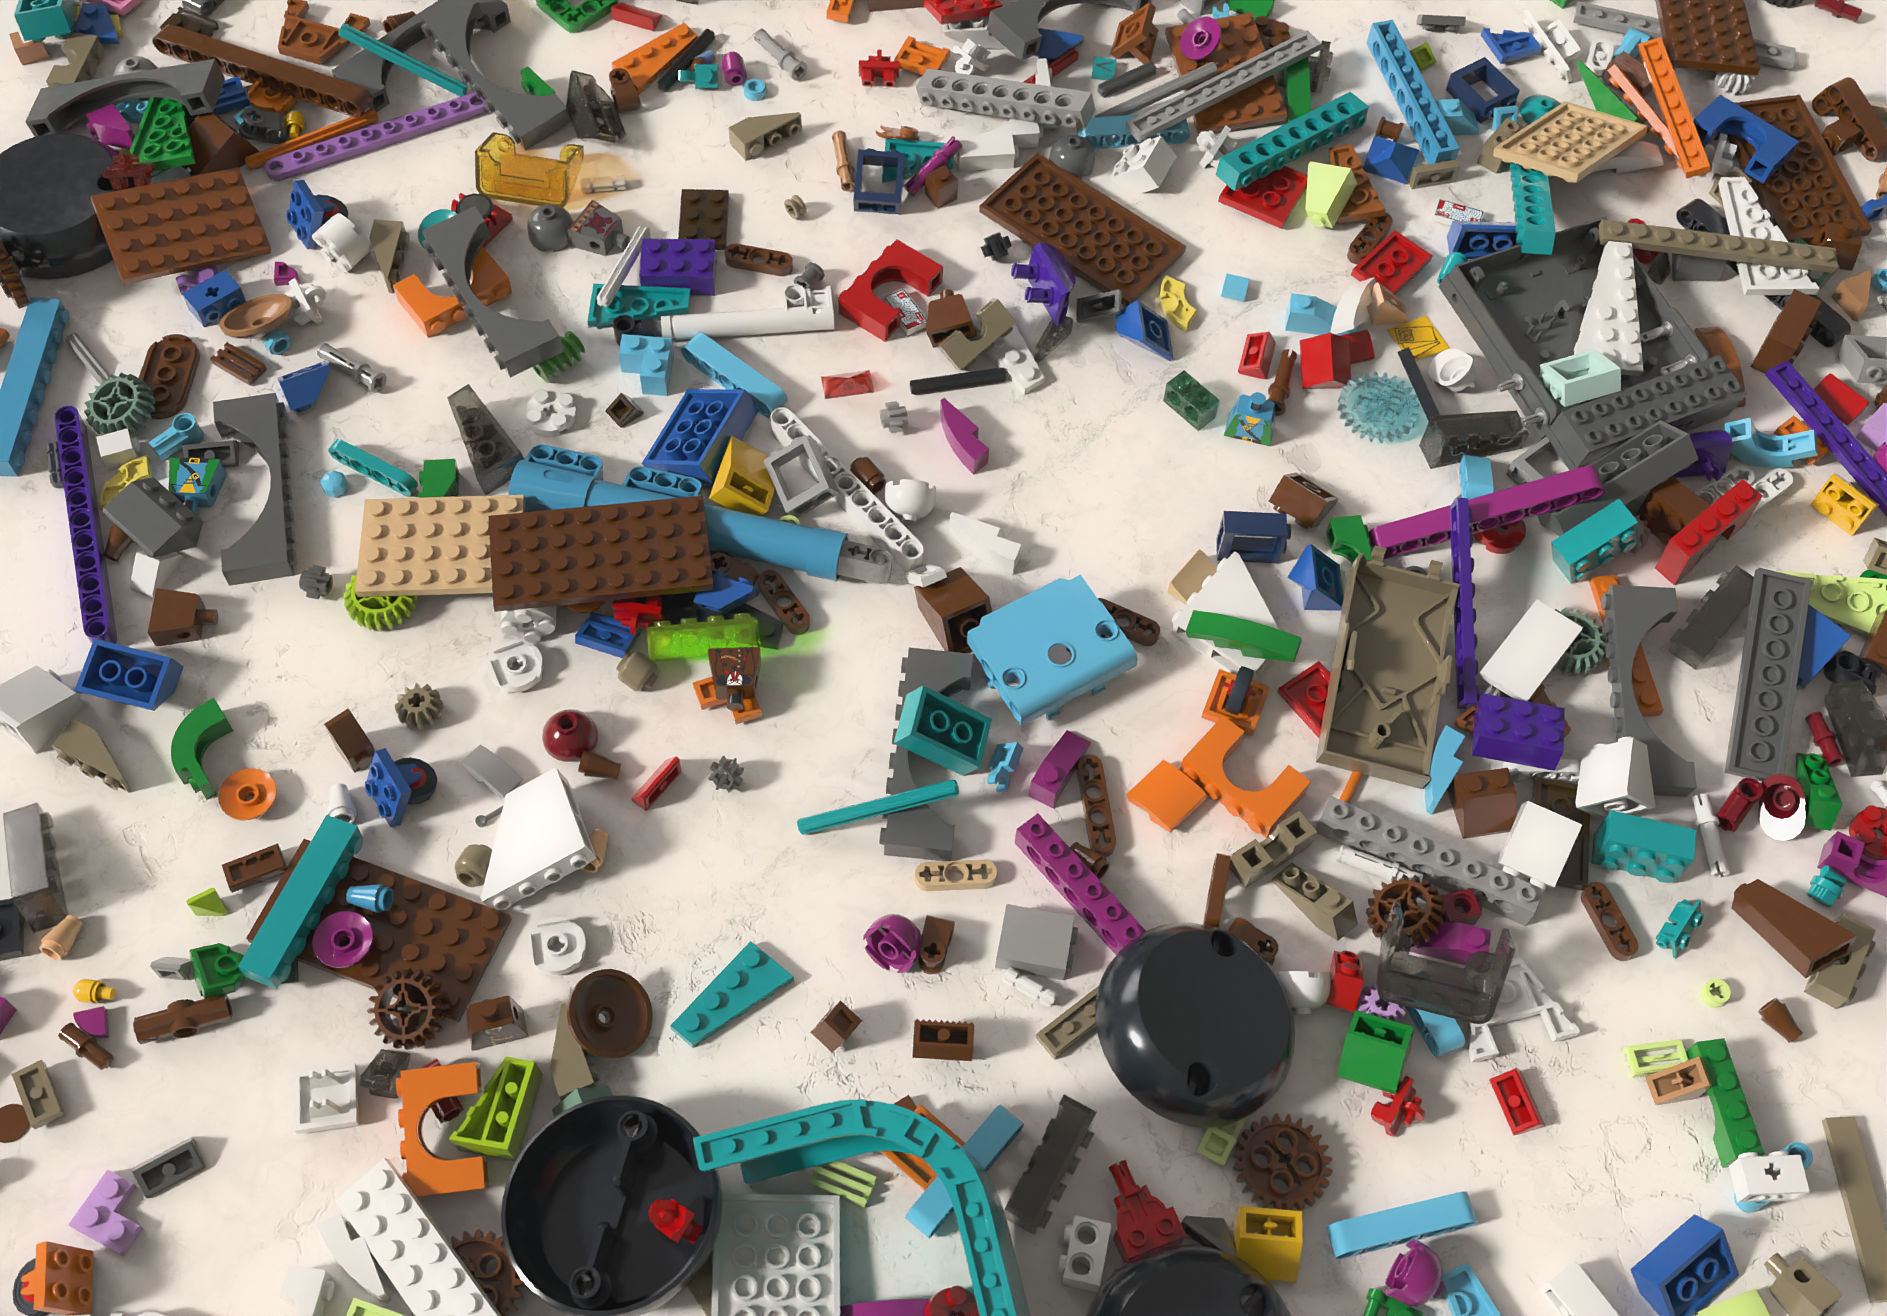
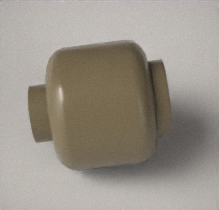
M639 651L632 654L628 652L616 668L619 671L618 679L636 692L644 687L650 689L658 678L654 674L657 669L656 663Z
M483 844L468 845L462 851L455 862L454 870L457 879L463 885L468 887L484 885L492 849Z

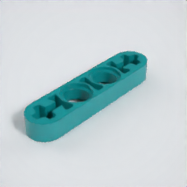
M337 439L328 449V452L336 461L402 495L410 496L418 487L417 481L410 474L341 439Z

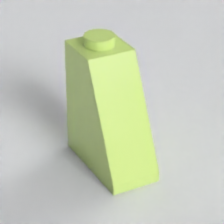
M1316 162L1309 163L1306 212L1315 226L1334 227L1357 185L1351 168Z

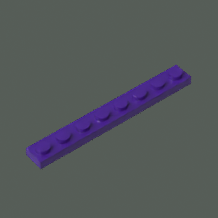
M1788 360L1770 368L1765 376L1807 425L1815 431L1819 439L1867 495L1879 504V509L1887 517V474Z
M1457 498L1449 506L1452 582L1460 584L1454 606L1457 709H1469L1477 703L1480 696L1479 686L1476 685L1479 664L1478 660L1475 659V649L1478 643L1477 635L1474 634V623L1476 621V609L1473 608L1475 584L1472 583L1471 576L1474 570V559L1471 557L1470 548L1473 545V534L1469 528V523L1472 519V509L1469 507L1468 498Z

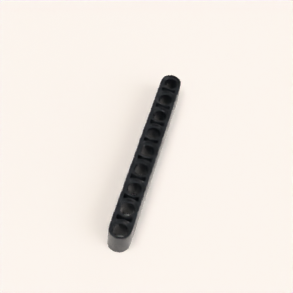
M1694 199L1676 213L1677 221L1686 230L1730 235L1727 220L1702 199ZM1727 260L1726 264L1739 274L1737 262ZM1764 295L1780 310H1782L1790 295ZM1809 295L1822 301L1817 310L1821 312L1814 326L1809 325V327L1813 328L1810 335L1821 345L1828 348L1832 347L1844 339L1845 335L1850 334L1851 326L1846 319L1817 295Z

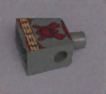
M591 200L567 230L570 246L603 256L607 255L614 246L625 249L630 241V237L623 234L622 219L594 200Z

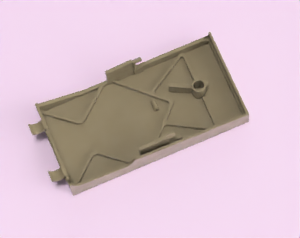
M1375 545L1370 561L1365 558L1363 553H1360L1348 570L1316 762L1422 789L1431 780L1429 772L1440 698L1442 694L1447 695L1450 682L1452 656L1448 655L1444 660V654L1460 584L1440 579L1443 562L1431 560L1427 575L1383 564V558L1387 548Z

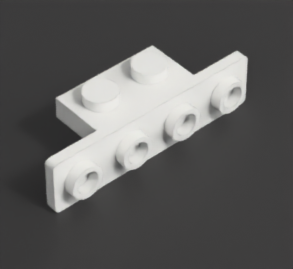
M1529 10L1523 11L1525 20L1522 22L1526 31L1534 34L1535 39L1545 50L1544 55L1548 62L1551 63L1553 61L1556 65L1555 71L1560 78L1564 77L1568 83L1571 82V71L1566 63L1582 55L1580 47L1560 20L1541 29Z

